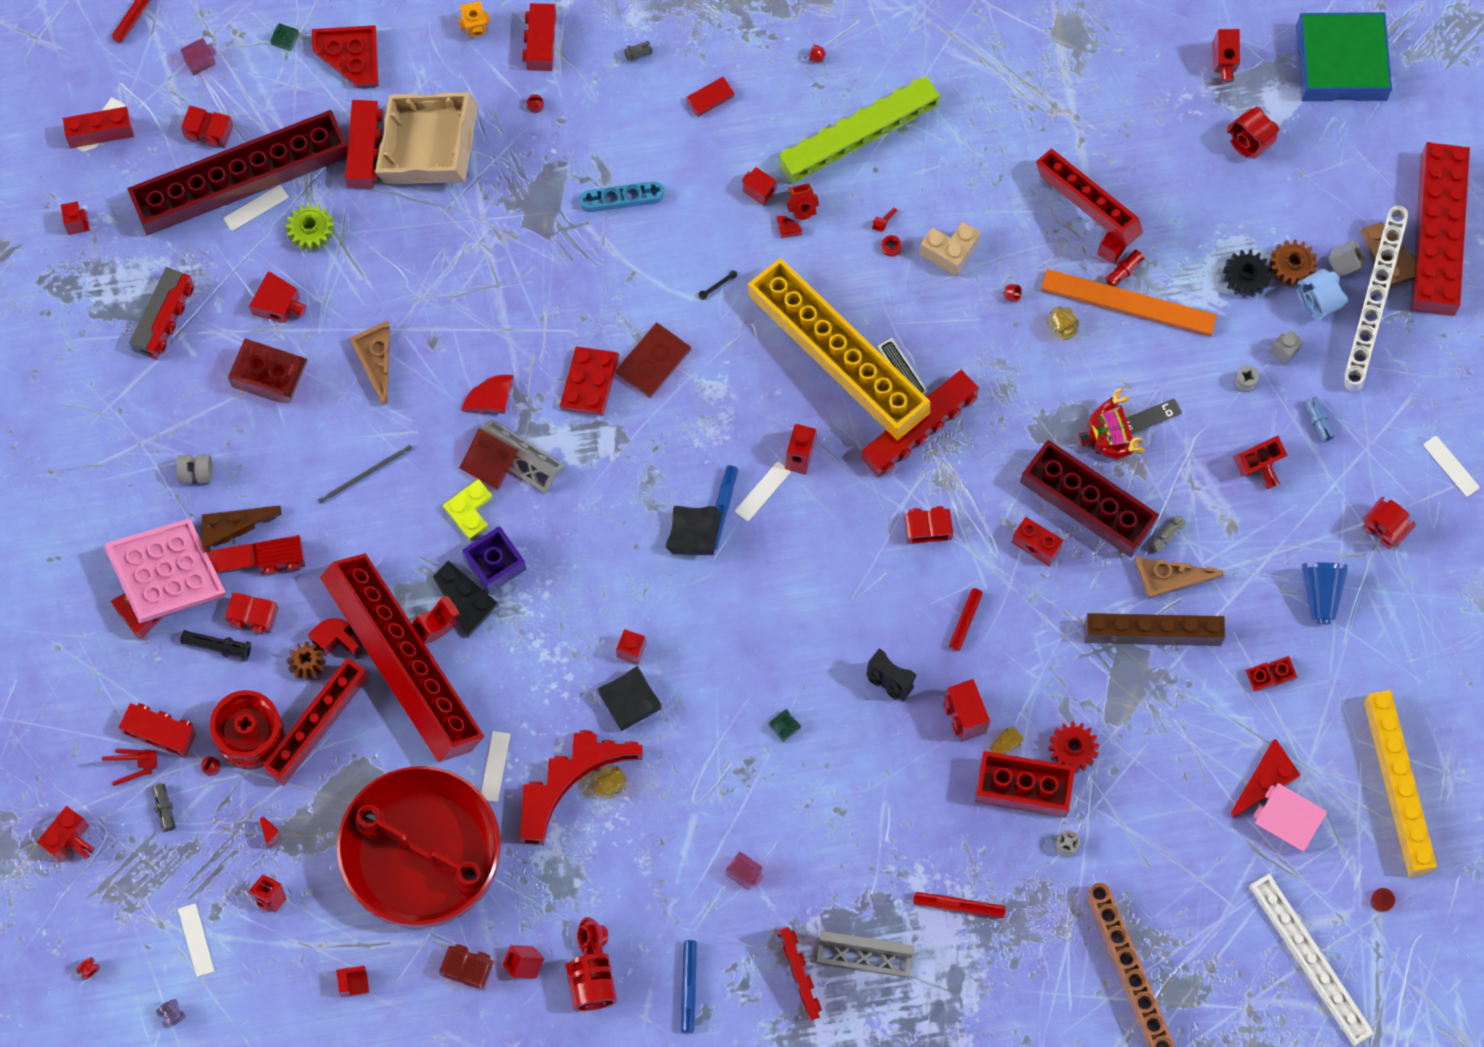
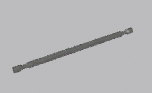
M408 445L405 449L398 451L328 493L325 497L318 499L319 503L324 502L327 498L334 496L399 457L405 451H409L412 449L411 445Z

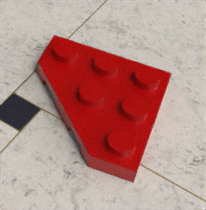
M376 25L312 29V49L317 56L357 88L379 86Z

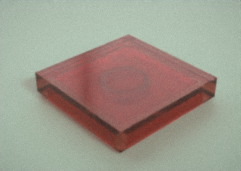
M480 428L459 468L498 490L519 450Z

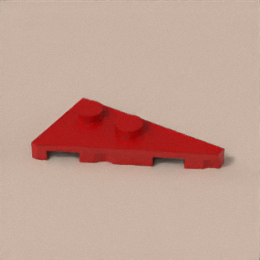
M1276 739L1270 744L1232 809V818L1237 817L1266 799L1265 795L1271 785L1276 787L1279 783L1285 787L1301 776Z

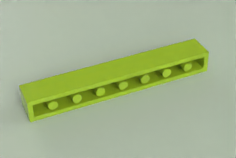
M927 76L922 79L917 78L909 86L903 89H896L890 96L877 99L873 105L866 109L861 108L857 110L851 117L840 119L836 125L821 129L817 135L811 138H804L795 147L784 149L779 155V166L790 183L794 184L939 106L940 95Z

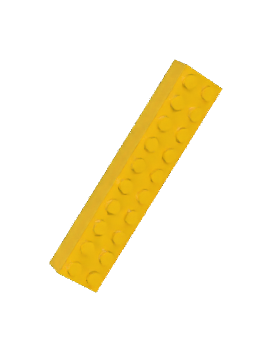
M779 258L747 284L749 297L897 441L930 414V400L783 259Z

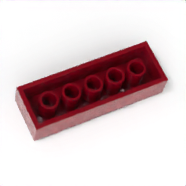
M1050 440L1045 442L1021 476V484L1129 557H1132L1156 525L1160 515Z

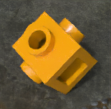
M481 1L460 5L461 18H458L461 31L465 30L467 38L480 37L488 33L487 25L490 24L488 12H483Z

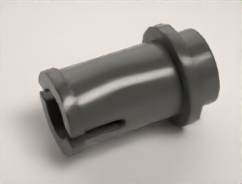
M645 41L632 47L628 45L624 49L627 61L634 62L636 58L652 54L653 50L652 46H649L650 42Z

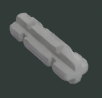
M1174 516L1170 521L1171 524L1168 523L1157 535L1158 539H1154L1150 543V547L1154 552L1160 553L1165 548L1164 544H1168L1179 532L1178 529L1181 530L1184 527L1186 521L1181 516Z

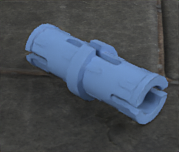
M1312 397V401L1309 398L1303 403L1311 417L1310 422L1312 426L1315 425L1321 442H1327L1326 438L1329 441L1335 437L1327 422L1328 416L1326 413H1323L1317 397Z

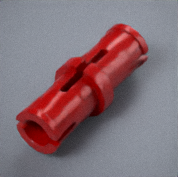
M1135 249L1124 261H1120L1117 264L1115 270L1105 277L1106 283L1116 287L1124 278L1129 277L1133 270L1145 260L1144 255Z

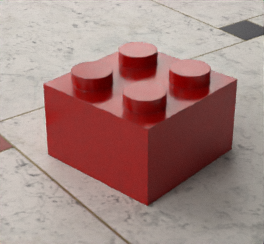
M974 679L947 687L943 708L946 715H950L952 718L951 728L954 736H959L960 741L963 742L986 734L990 719Z

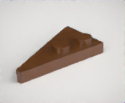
M281 505L202 514L203 552L211 551L210 546L223 541L225 544L234 537H239L255 529V524L265 519L268 522L276 519L277 516L282 515Z

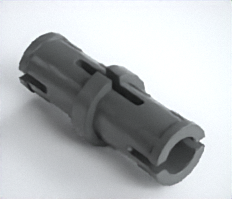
M165 783L153 785L151 791L155 801L154 810L158 814L162 832L172 831L177 827L172 813L173 805L169 801Z

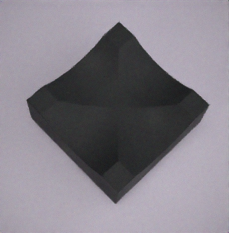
M674 506L672 529L667 539L666 548L672 554L714 555L722 513L715 506L703 508Z
M880 648L869 660L866 674L868 680L877 687L882 686L887 690L886 692L890 697L895 700L899 698L903 702L913 690V682L917 675L911 670L902 669L893 664L887 657L886 652Z
M638 666L620 678L598 688L600 697L621 731L661 709L660 701L648 685Z

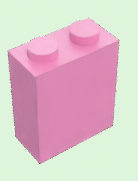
M1279 783L1276 787L1271 785L1265 795L1268 798L1267 803L1264 807L1259 805L1253 816L1257 819L1255 824L1304 852L1327 811Z

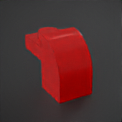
M445 596L438 601L432 611L418 615L412 625L424 644H428L450 632L457 625L455 620L460 613L449 596Z
M339 618L326 619L320 622L308 634L310 642L317 644L318 649L323 650L325 656L338 644L345 648L354 658L362 652L359 646L361 642L351 633V626L345 620Z

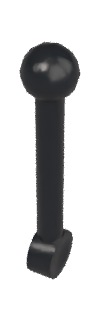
M735 270L730 271L728 276L708 290L700 291L699 298L701 300L707 299L709 293L731 278H736L737 272Z

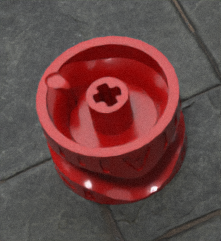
M242 690L227 695L218 702L210 718V733L222 757L231 765L241 769L261 768L285 737V728L277 708L268 697L256 691Z

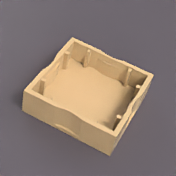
M469 92L439 93L435 95H389L384 120V136L380 144L375 173L385 184L465 182L478 103Z

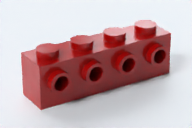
M352 100L345 174L347 188L374 189V181H378V175L375 173V164L378 160L380 149L377 148V141H381L382 137L379 122H383V109L379 108L378 101Z

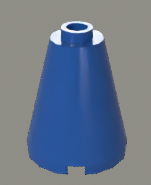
M1315 562L1313 567H1307L1308 563L1302 564V572L1312 619L1317 620V624H1331V620L1336 619L1348 572V565L1344 564L1342 568H1339L1340 563Z

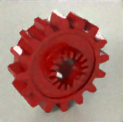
M1072 721L1070 727L1063 723L1061 726L1062 731L1057 728L1054 730L1055 736L1050 737L1049 742L1052 745H1049L1048 751L1053 752L1050 757L1051 760L1056 759L1058 764L1075 766V773L1080 768L1084 772L1087 768L1086 764L1090 766L1094 764L1092 758H1097L1099 754L1094 750H1098L1100 744L1094 743L1097 735H1090L1092 728L1084 730V723H1081L1079 727H1075V723ZM1076 744L1079 750H1070L1068 745Z

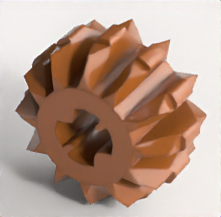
M307 641L302 648L300 644H296L297 651L290 650L289 654L292 657L286 660L287 664L290 665L288 668L289 672H295L294 676L297 679L303 675L304 681H308L309 675L316 679V671L320 673L324 671L321 666L326 664V659L323 658L324 651L318 650L317 644H313L310 647ZM310 658V663H309V662H305V663L303 664V662H302L303 660L307 661V660Z

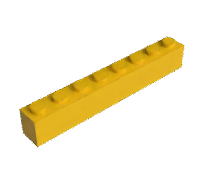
M1387 690L1370 693L1364 700V706L1408 876L1410 878L1432 874L1437 868L1392 692Z

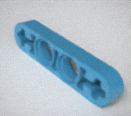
M652 181L587 190L580 196V206L586 212H597L656 204L663 199L664 189L659 182ZM652 189H655V190H656V192H657V195H656V196H653V195H652V193H651V190H652ZM642 190L645 192V198H642ZM630 191H635L639 194L638 198L634 200L628 199L626 195ZM608 194H614L617 196V200L609 203L605 200V197ZM598 196H601L602 204H599ZM587 198H591V205H588Z

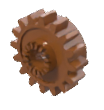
M1294 239L1292 244L1285 240L1283 246L1278 244L1276 250L1272 251V258L1269 261V265L1272 266L1270 272L1275 273V280L1279 279L1282 281V285L1289 284L1293 287L1297 285L1298 281L1317 271L1318 262L1315 261L1317 254H1311L1312 247L1305 248L1304 241L1299 245L1296 239Z

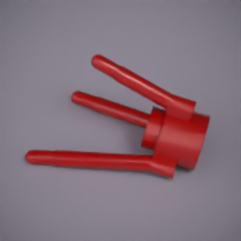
M116 749V753L132 755L103 756L101 758L103 761L137 760L138 768H143L139 772L113 781V786L143 775L152 774V769H158L156 750L151 751V749Z

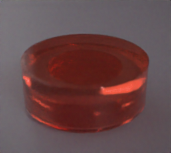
M1379 888L1372 894L1370 902L1376 911L1384 913L1391 910L1394 906L1395 896L1391 890Z

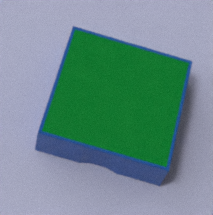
M1385 12L1300 13L1296 23V34L1301 61L1300 86L1302 101H1334L1340 99L1387 101L1392 90Z

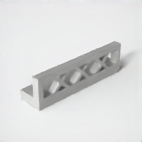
M493 419L482 425L472 446L544 493L549 491L555 477L560 475L565 468V465ZM484 435L491 439L493 448H487L481 444ZM499 449H507L511 459L505 460L502 458ZM518 461H526L530 471L524 472L521 470ZM537 472H543L549 476L545 484L538 480Z
M821 931L816 963L909 978L914 945ZM823 946L833 947L838 955L833 959L822 958ZM854 950L858 952L861 959L856 963H850L844 954ZM873 954H879L885 962L876 967L872 966L867 958ZM897 957L907 959L906 970H895L890 962Z

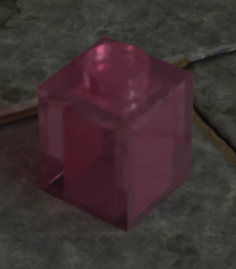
M204 38L180 49L182 57L193 76L216 65L214 59L216 52L211 43L207 45Z
M741 851L738 852L726 869V875L748 891L752 886L757 887L763 878L761 874L762 866Z

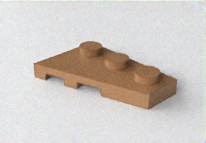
M1382 222L1361 229L1374 264L1385 227ZM1395 236L1387 237L1389 241L1397 240ZM1402 244L1390 286L1407 282L1414 278L1415 259ZM1390 256L1382 257L1384 261L1392 260ZM1380 275L1382 281L1387 280L1385 276Z

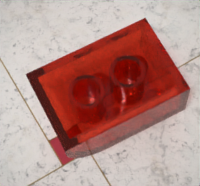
M245 338L228 379L233 388L272 401L290 403L308 360L307 358Z

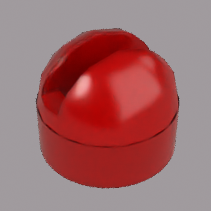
M813 44L809 61L819 63L825 58V50L823 47Z
M532 94L528 97L526 102L527 109L532 113L541 112L544 108L542 97L538 94Z
M1008 284L1005 286L1006 291L1003 292L1005 299L1018 302L1022 294L1021 286L1018 284Z
M205 757L201 762V769L205 775L214 776L220 770V763L215 757ZM212 760L209 769L206 770L208 763Z

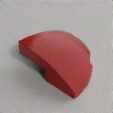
M514 375L493 376L486 379L480 385L475 386L467 395L462 411L480 414L488 411L505 414Z

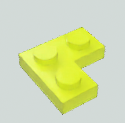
M477 479L443 504V508L468 539L472 541L488 529V524L476 510L493 497L482 482Z

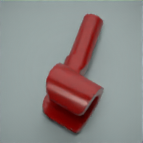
M893 207L883 219L876 216L872 229L883 232L887 222L897 212V209Z

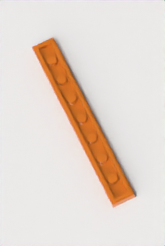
M1050 269L1046 270L1041 291L1209 337L1212 335L1217 314Z

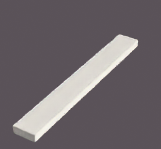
M1270 873L1249 886L1250 890L1353 1047L1374 1035L1375 1033Z

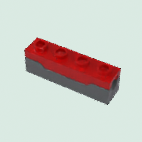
M168 267L165 268L129 342L134 352L150 356L156 360L160 353H164L169 334L172 335L174 333L176 320L185 310V301L194 291V284L190 275Z

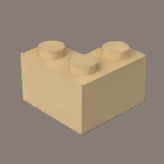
M963 221L951 238L932 227L920 245L919 255L952 275L957 276L978 246L981 232Z

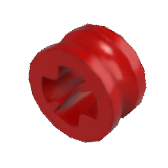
M894 235L886 236L882 240L883 253L889 257L897 256L901 251L900 239ZM889 242H893V245H897L894 246L893 250H890V247H885L888 246Z
M93 957L83 961L76 969L78 974H82L81 978L83 980L89 979L100 969L99 964H94L95 960Z

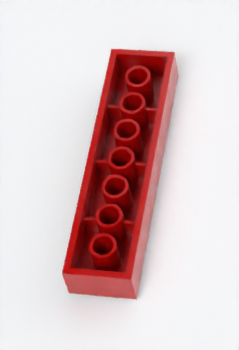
M1427 142L1421 153L1411 311L1455 316L1460 307L1470 147Z

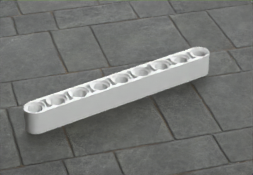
M1394 206L1388 212L1345 372L1344 385L1351 392L1362 389L1367 375L1407 225L1408 212L1402 206ZM1395 216H1399L1403 220L1398 222L1394 221L1392 218ZM1395 236L1398 240L1389 241L1387 237ZM1390 256L1392 260L1384 261L1382 257ZM1382 275L1385 276L1387 280L1379 281L1376 277ZM1377 295L1381 297V300L1374 301L1371 297ZM1372 315L1376 320L1368 321L1365 317ZM1363 335H1367L1371 338V340L1365 342L1362 341L1360 337ZM1361 355L1366 360L1358 362L1354 357ZM1358 376L1360 380L1352 382L1349 377Z

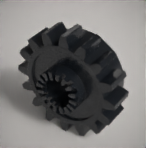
M1240 250L1239 256L1233 253L1231 259H1227L1226 266L1223 269V274H1226L1223 281L1228 282L1227 288L1234 290L1235 295L1241 294L1244 298L1246 295L1254 297L1255 293L1262 294L1264 288L1268 287L1272 274L1269 273L1271 265H1265L1268 259L1264 258L1261 260V253L1258 252L1256 255H1253L1252 250H1249L1248 254H1245L1243 250ZM1244 272H1248V273H1250L1251 275L1248 276V275L1243 274V273H1244Z

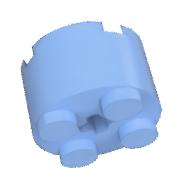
M1320 269L1297 283L1301 286L1297 288V292L1306 311L1311 309L1314 313L1311 316L1316 320H1320L1343 308L1344 304L1348 302L1346 294L1338 284L1339 277L1334 271L1328 272L1325 269Z

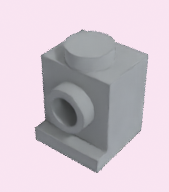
M1290 330L1285 335L1282 333L1275 340V345L1269 352L1286 366L1300 352L1304 341Z

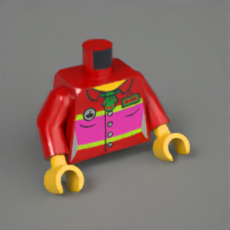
M1116 389L1113 397L1102 403L1091 414L1087 424L1088 431L1078 433L1080 446L1093 444L1096 454H1102L1115 460L1130 456L1134 451L1138 454L1144 453L1145 449L1143 447L1137 448V445L1144 441L1140 438H1132L1122 405L1118 406L1119 402L1126 403L1129 400V396H1124L1120 399V394L1125 391L1124 389Z

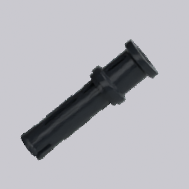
M183 630L180 638L181 644L220 652L223 657L241 658L244 662H247L251 653V642L234 641L231 637L221 639Z

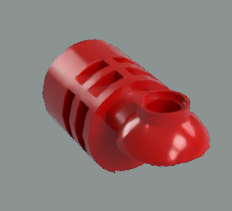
M584 917L580 921L577 931V942L583 956L575 957L574 961L565 963L573 1009L577 1012L598 1010L617 1003L609 954L603 953L602 946L607 944L608 931L604 925H599L596 920L590 917Z

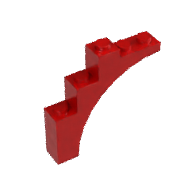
M580 730L579 733H574L572 759H568L566 756L549 758L547 785H543L542 782L532 781L529 784L523 785L520 826L521 844L544 845L547 827L553 811L567 791L590 772L601 767L622 761L643 760V745H638V742L626 741L625 744H615V741L603 740L602 743H597V734H593L590 730Z

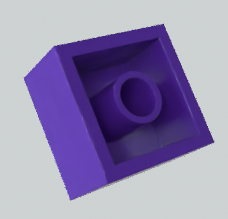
M500 526L462 550L465 562L488 594L526 570L524 559Z

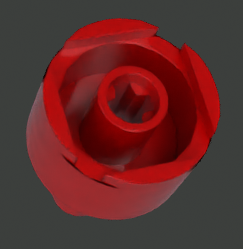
M1258 106L1245 111L1227 127V133H1231L1233 138L1230 140L1232 146L1242 156L1246 158L1252 156V159L1257 158L1277 141V133L1279 132L1278 125L1271 121Z
M1380 497L1363 517L1365 524L1362 528L1370 535H1377L1381 539L1380 543L1385 548L1391 549L1401 544L1415 528L1416 523L1414 520L1410 523L1408 520L1409 513L1391 499L1385 502V497Z

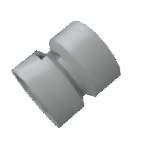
M198 454L195 458L192 455H178L177 479L179 484L193 483L194 480L197 483L212 482L211 454ZM191 466H194V472H191Z

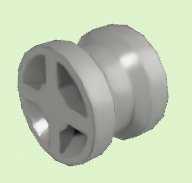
M1253 366L1241 367L1234 381L1236 388L1241 392L1252 391L1258 382L1259 373Z
M1063 831L1057 838L1055 844L1056 851L1063 857L1073 856L1080 846V838L1073 831Z

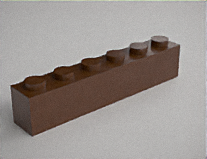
M1087 613L1084 621L1085 643L1221 646L1225 639L1224 616Z

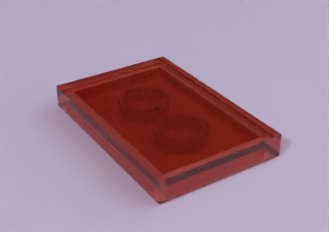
M656 322L615 372L651 398L691 351V346Z

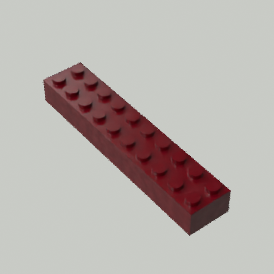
M328 110L127 189L147 236L346 159L348 146L332 110Z

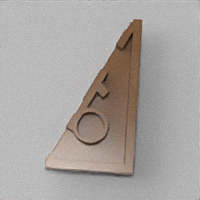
M388 320L349 338L382 406L388 403L390 325Z
M1141 556L1134 558L1148 599L1224 576L1223 570H1217L1216 568L1192 567V564L1169 563L1157 559V561L1142 559Z

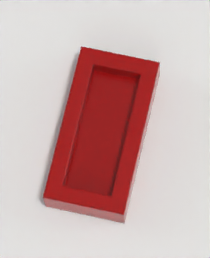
M721 77L687 96V102L699 117L733 98L734 91L725 78Z

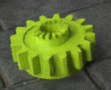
M308 203L306 209L300 205L299 212L292 211L294 217H287L289 223L286 225L288 238L292 240L294 246L299 245L301 250L305 248L309 249L310 252L316 248L320 250L322 245H328V238H333L332 231L335 230L334 223H332V216L328 215L326 208L321 211L318 204L315 208H312L311 203ZM309 226H314L313 229H306Z

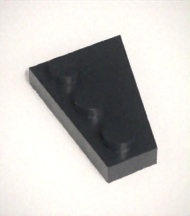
M449 560L433 576L444 597L449 596L460 614L456 619L459 621L467 638L499 606L498 602Z

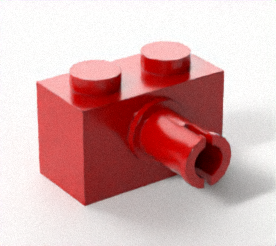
M1275 436L1232 457L1241 476L1255 471L1260 472L1268 490L1281 484L1272 468L1273 462L1288 455L1279 436Z
M67 805L36 842L42 850L58 862L64 858L70 849L77 852L85 860L90 857L88 852L92 854L95 847L80 838L89 827V824Z

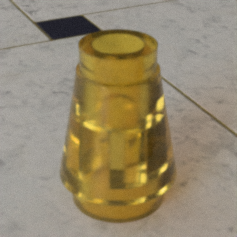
M1012 726L1009 729L1006 728L989 748L992 752L1006 754L1021 746L1020 743L1024 741V738Z

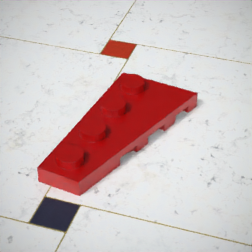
M786 926L775 929L778 937L782 936L783 938L782 949L785 957H787L788 961H791V973L795 983L799 985L798 992L807 1017L811 1021L820 1018L818 1012L822 1011L818 998H813L811 989H814V985L810 975H805L803 967L806 966V962L802 952L798 953L795 944L799 942L795 930L790 931V928Z

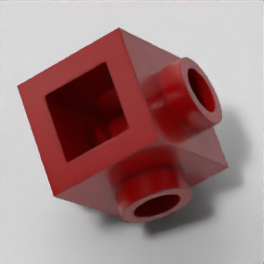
M809 183L788 188L790 199L786 200L789 213H793L795 219L806 220L813 215H817L816 207H819L817 194L813 193Z

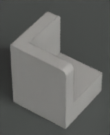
M1354 240L1332 249L1328 260L1338 277L1361 269L1365 257Z

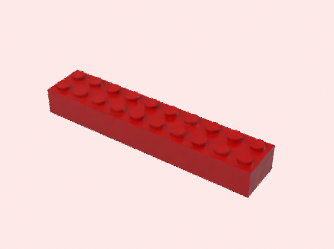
M364 553L332 562L321 575V581L438 763L472 752L485 736L367 554Z

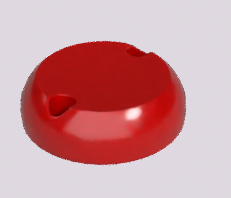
M429 766L400 768L376 778L365 786L347 808L337 838L339 868L343 880L355 900L378 919L392 925L412 929L441 926L454 921L470 911L489 890L498 869L501 853L499 826L492 808L482 793L463 777L448 770ZM367 815H374L376 821L368 818ZM468 872H475L477 878H474V877H472L471 875H469V874H467V873H468Z

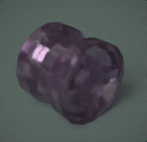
M176 999L164 1003L156 1010V1014L162 1017L165 1028L175 1026L186 1017L184 1011L179 1010V1003Z

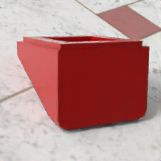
M261 817L260 823L263 835L270 849L281 838V833L265 817Z

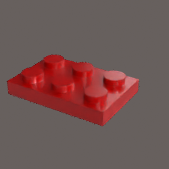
M575 347L560 402L561 410L604 416L619 360L618 352Z

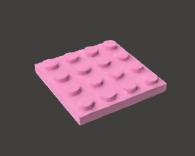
M190 518L105 543L104 549L139 623L225 597L226 592L207 553L203 552L202 542Z

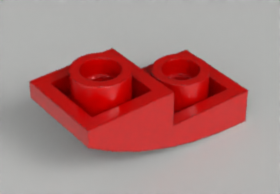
M255 543L207 552L216 573L258 566Z
M1289 656L1269 664L1266 662L1245 670L1254 692L1275 687L1298 678Z

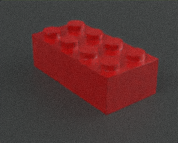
M983 751L974 802L1066 818L1069 812L1075 766Z

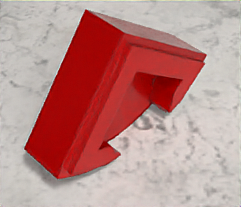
M777 216L780 238L802 235V229L798 223L787 216Z

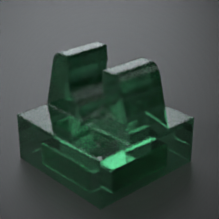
M281 23L277 24L270 40L271 45L291 52L299 36V30Z
M787 709L769 722V727L782 742L801 729V725Z

